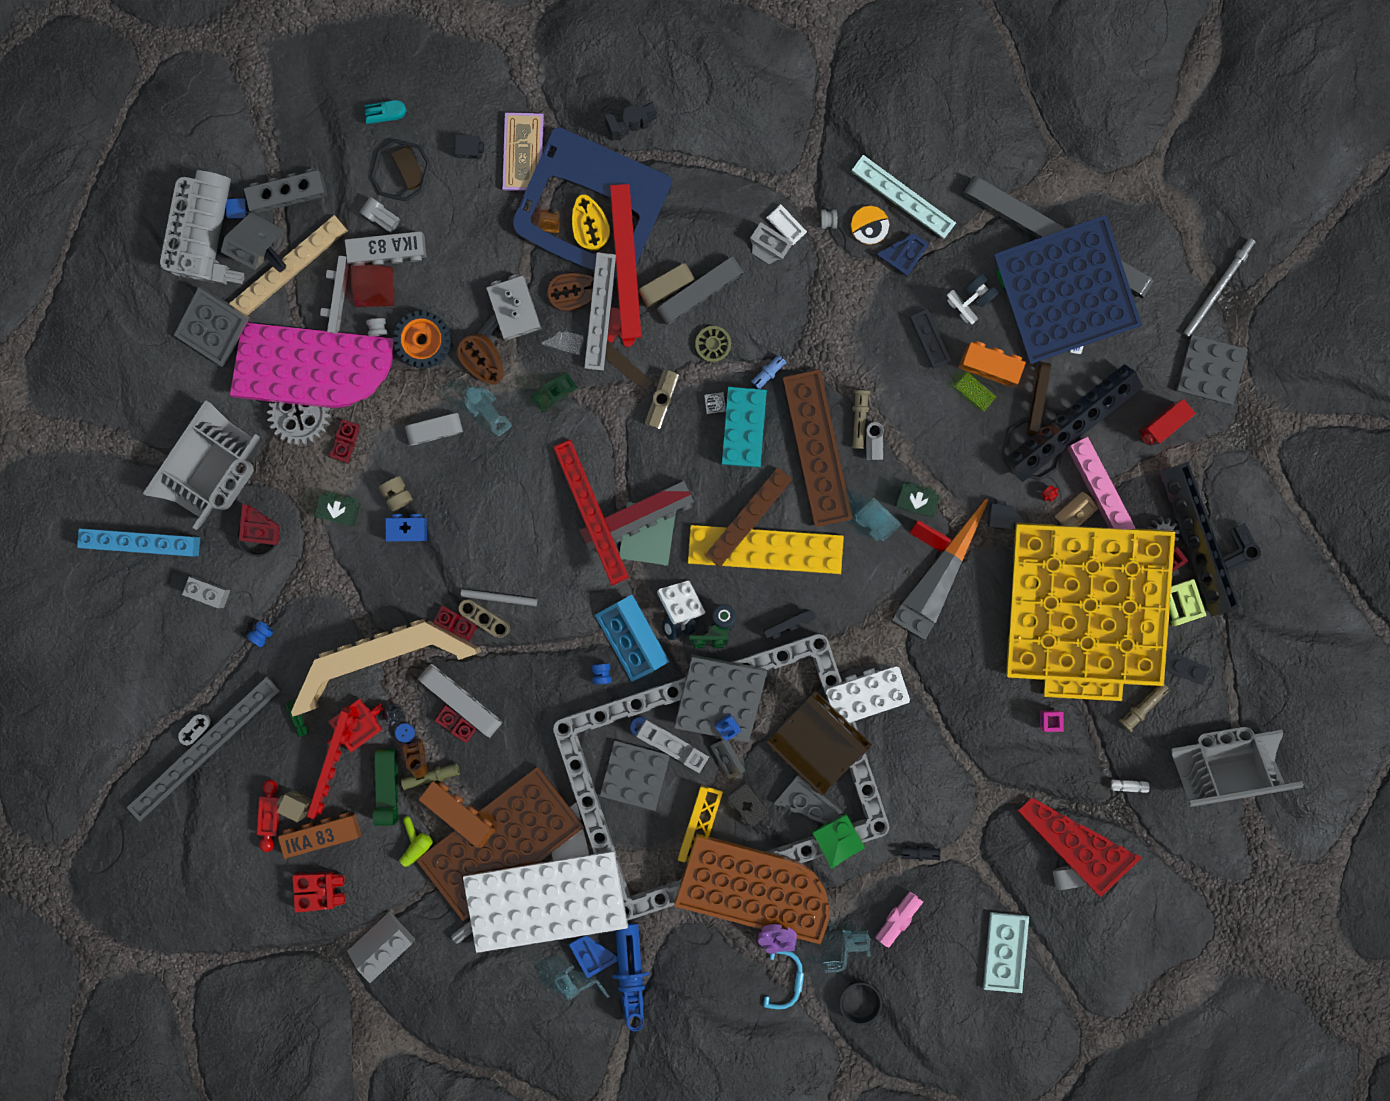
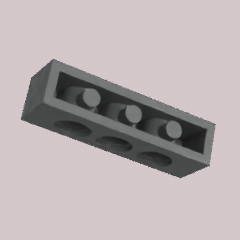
M308 169L304 174L300 175L297 173L288 174L286 178L280 180L279 178H272L268 180V183L264 184L252 183L248 188H244L249 211L253 214L328 196L323 174L316 169ZM308 182V187L305 190H301V183ZM285 186H289V192L283 195L282 189ZM266 191H271V196L268 199H264L263 194Z

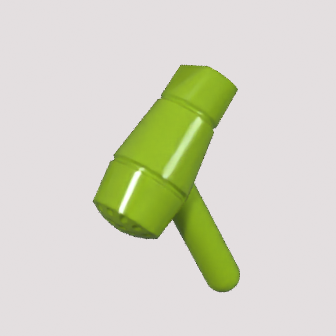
M406 816L403 822L411 844L399 860L404 867L414 863L433 843L432 839L425 833H420L417 836L411 818Z

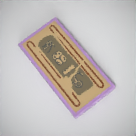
M505 113L503 190L526 191L543 154L544 114Z

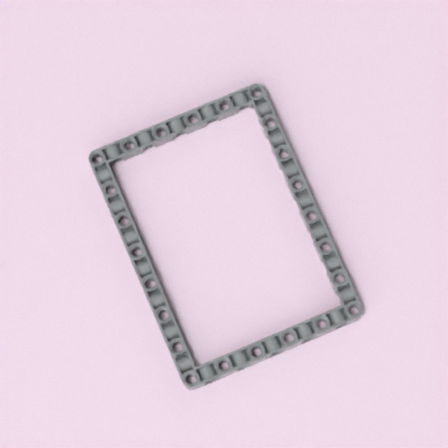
M814 634L732 661L738 664L747 662L751 666L769 670L811 656L813 657L828 703L826 690L842 684L829 642L822 634ZM817 638L824 641V645L820 649H816L813 646ZM781 650L786 651L788 655L784 661L777 659V653ZM827 676H835L836 681L833 685L826 684ZM686 677L560 718L554 724V734L594 854L615 851L577 734L588 729H595L613 723L624 717H631L649 711L660 705L679 701ZM670 687H676L678 695L671 697L668 695L667 690ZM639 699L642 702L641 708H633L631 701ZM597 711L604 712L605 719L603 721L595 718ZM855 721L850 722V724L858 731ZM566 723L569 727L568 732L562 733L559 730V724ZM865 753L849 768L866 817L852 823L863 843L882 837L889 831V823ZM572 760L580 761L581 767L579 769L572 768ZM864 785L872 786L869 794L862 793ZM590 796L593 799V803L585 805L583 797ZM878 821L884 823V827L881 830L874 829V824ZM595 834H604L605 840L602 842L597 841ZM814 836L766 851L800 863L824 856ZM805 845L811 847V852L808 854L801 853V848ZM615 851L624 906L629 909V912L626 914L627 921L674 905L681 880L630 896ZM663 894L666 899L663 902H658L655 896Z

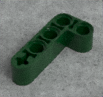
M396 748L376 749V808L373 811L374 826H394L398 822Z

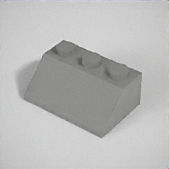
M389 911L347 952L356 969L371 983L412 945L415 938Z

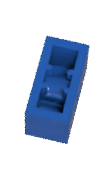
M392 514L391 518H386V541H427V518H422V514H410V518H403L402 514ZM406 523L408 526H411V530H407V533L406 530H402V526H406Z

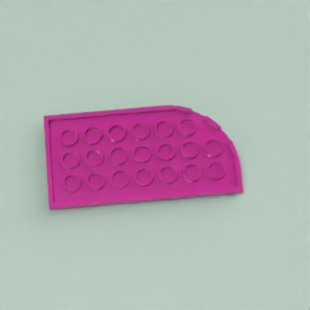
M247 323L239 339L230 396L233 398L326 408L351 406L352 403L362 399L365 400L371 396L382 381L386 379L393 360V338L368 337L346 333L333 334L327 331Z

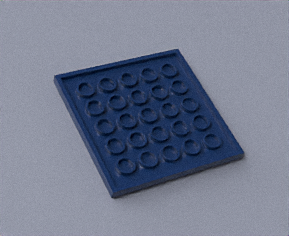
M1107 215L994 254L1030 364L1142 326Z

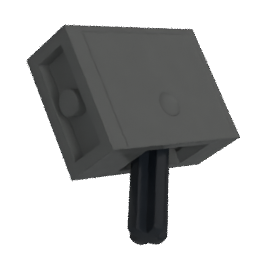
M250 213L224 237L221 252L254 270L267 259L278 272H283L286 269V264L276 254L275 250L281 245L285 230Z

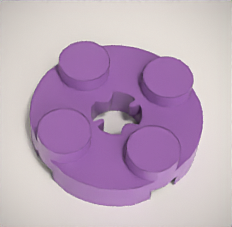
M767 925L762 927L761 932L759 931L758 943L766 948V952L769 954L783 951L791 952L795 950L796 932L789 927L787 930L781 929L782 925Z

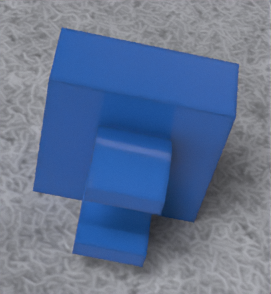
M731 714L715 723L716 729L725 741L742 731Z

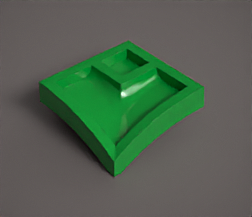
M847 813L812 831L831 869L865 849Z

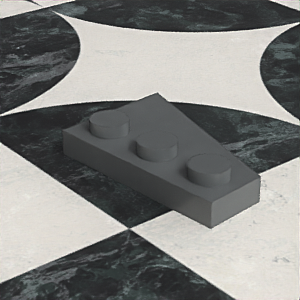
M798 775L774 801L775 805H781L823 824L838 818L843 812L825 795L821 796L813 791L811 785Z

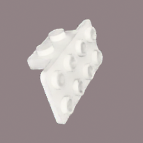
M897 666L883 671H875L874 668L864 671V675L859 677L856 674L848 676L841 685L826 690L830 705L849 723L907 704L910 701L901 671Z

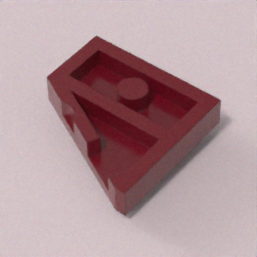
M242 504L239 541L279 545L280 525L249 504Z

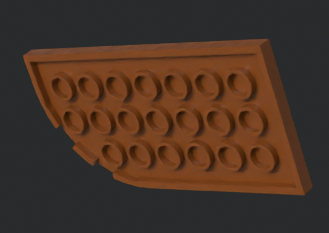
M700 834L696 835L675 898L674 907L759 929L772 924L782 925L781 929L787 930L788 927L793 929L798 939L821 944L829 921V903L822 882L810 868L787 857Z

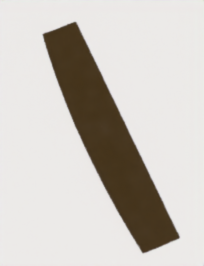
M607 342L605 358L630 380L644 390H647L653 382Z

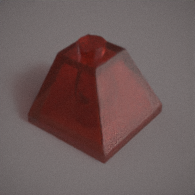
M374 265L351 266V285L356 307L394 306L393 267Z

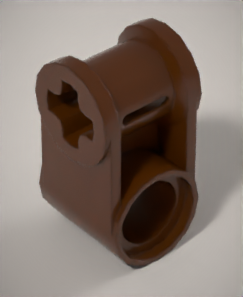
M418 739L417 742L409 744L402 743L408 771L415 778H421L426 775V752L423 740ZM420 764L418 769L413 770L415 765Z

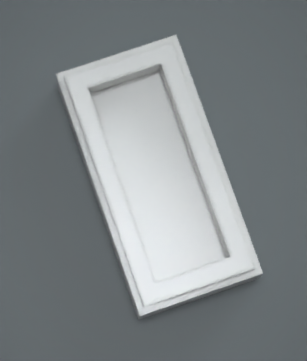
M781 204L766 218L786 239L793 242L792 246L807 233Z

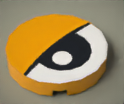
M862 207L852 217L851 231L859 242L867 245L877 244L888 233L889 220L885 212L878 207Z

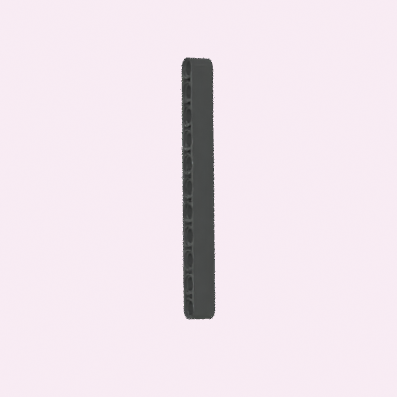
M973 176L963 192L967 198L1037 239L1067 229L979 177ZM1121 261L1132 294L1144 298L1154 280Z

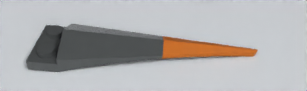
M988 499L983 501L928 572L901 603L891 621L922 640L927 638L938 619Z

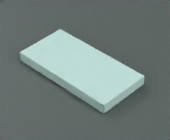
M990 912L983 982L984 990L1022 993L1029 924L1028 915Z

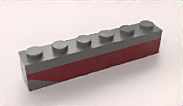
M685 481L606 517L605 521L616 544L623 540L622 536L629 534L631 537L640 532L639 528L644 526L650 528L658 524L657 520L661 518L667 520L674 517V512L680 509L682 512L691 509V504L695 502ZM587 527L580 529L589 551L594 550L597 553Z

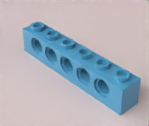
M79 529L77 548L199 556L200 537Z

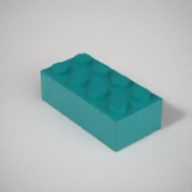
M728 387L722 465L761 467L767 390Z

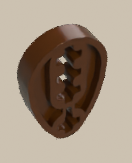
M576 273L562 274L555 277L548 287V298L551 304L556 309L565 312L591 303L592 289H584L592 286L594 277ZM574 286L581 289L577 296L574 293H570L568 298H565L564 295H560L558 300L552 297L554 290L562 293L564 288H567L568 291H572Z
M474 333L468 335L460 342L457 350L458 358L471 374L491 385L498 384L504 378L501 358L488 337ZM472 341L474 345L469 348L467 344ZM478 349L480 352L474 355L473 352ZM484 357L486 360L480 363V358ZM496 372L497 376L492 378L491 375Z

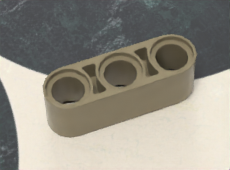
M684 263L643 286L638 292L647 308L693 283L695 278L687 264Z
M468 599L460 603V614L493 636L502 638L509 634V623L476 601ZM466 603H471L473 606V611L470 614L464 611ZM482 613H486L489 616L487 624L480 621ZM499 623L503 624L506 628L504 634H499L496 631V626Z

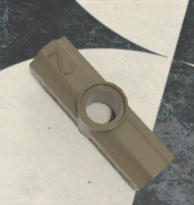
M663 369L644 424L661 429L679 374ZM659 395H666L667 402L665 404L657 403L656 399Z

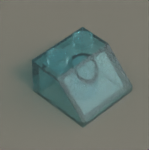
M874 497L870 498L855 514L857 517L855 521L863 528L866 526L871 531L869 534L876 541L879 539L885 541L902 525Z

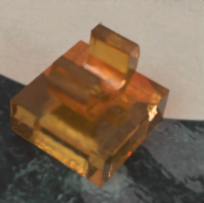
M547 209L544 210V213L540 212V229L545 232L559 233L560 214H558V211L555 210V214L548 213Z

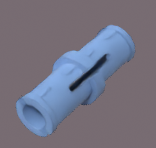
M778 354L767 366L762 368L763 370L751 382L758 389H761L770 378L773 379L775 377V373L787 362Z

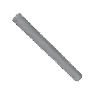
M461 589V597L529 606H537L538 601L535 598Z

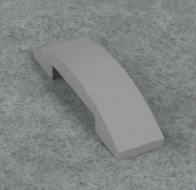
M648 720L644 721L636 734V737L657 747L700 773L709 759V756Z

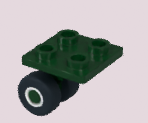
M726 604L716 607L713 612L714 626L705 636L690 635L689 644L693 645V648H705V645H712V648H724V645H728V630L734 626L736 621L735 610Z

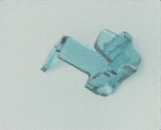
M471 386L466 390L465 406L474 416L482 413L489 422L493 433L501 436L512 426L510 421L506 417L500 416L492 406V402L496 398L491 391L482 386L479 388ZM498 422L505 423L502 429H496Z
M842 930L841 962H823V971L830 973L845 970L849 952L866 951L867 957L870 956V937L868 932ZM854 942H865V944H855Z
M573 965L568 966L554 978V983L567 1001L595 983L606 998L610 997L596 979H592L576 988L567 976V973L574 968ZM560 978L564 981V983L567 986L565 991H563L559 984L556 982Z

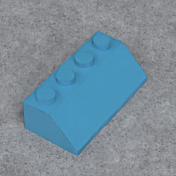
M633 595L624 598L595 615L631 681L645 676L669 662Z

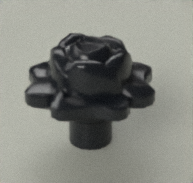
M397 703L388 705V710L383 714L386 722L390 723L391 726L400 725V720L403 719V710L401 707H398Z

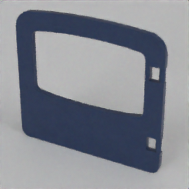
M560 127L553 129L514 216L513 224L515 231L519 236L550 253L594 271L596 254L573 246L543 231L531 223V217L550 177L567 180L610 199V185L630 184L631 210L640 217L633 233L637 265L670 190L671 178L660 171ZM551 146L557 148L553 158L547 156ZM527 200L533 202L529 212L523 210ZM615 261L614 278L617 279V268Z

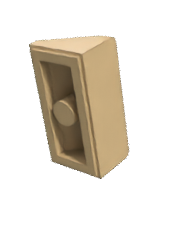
M1081 492L1055 518L1062 526L1079 527L1099 508L1089 495Z

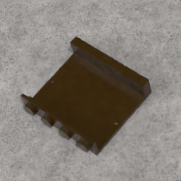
M817 691L766 742L773 752L778 753L783 758L785 764L796 770L798 776L806 780L811 785L813 791L821 796L872 745Z

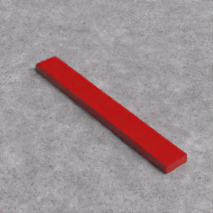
M630 184L610 185L622 339L641 338Z
M571 439L554 446L557 458L610 584L615 585L628 579L629 575Z

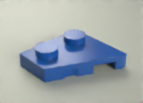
M583 935L569 943L587 978L618 961V956L587 935Z

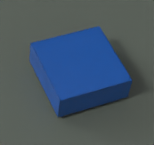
M245 198L227 199V219H244L247 216V200Z

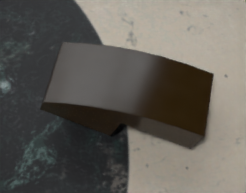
M409 146L391 153L407 188L412 190L419 187L423 173Z

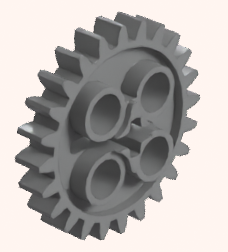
M269 403L273 410L267 411L272 416L268 421L274 423L270 428L272 430L277 429L274 434L276 436L281 435L280 439L282 441L287 439V443L290 445L293 440H295L297 446H299L300 441L307 445L308 439L314 443L313 437L321 438L319 432H326L323 426L330 425L326 421V419L331 418V415L326 413L331 410L330 408L317 406L303 407L298 405L299 410L303 413L300 417L304 430L301 431L300 420L295 416L298 415L296 404H292L290 411H284V405L287 403ZM309 418H315V423L312 426L306 425V421ZM290 422H296L294 429H287V425Z

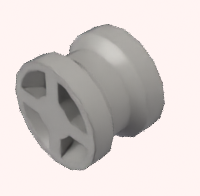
M837 209L832 211L821 210V229H826L827 227L837 229Z
M384 318L366 321L367 326H369L368 337L387 335V330L384 328L386 323Z

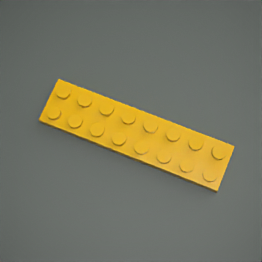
M691 525L688 563L715 565L705 557V554L727 528ZM752 529L722 566L841 574L844 536Z

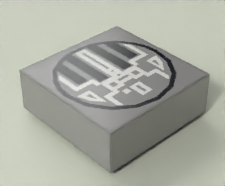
M723 392L704 395L707 414L726 412Z

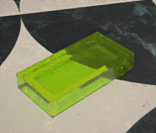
M968 372L955 385L959 392L983 412L996 398L991 391Z

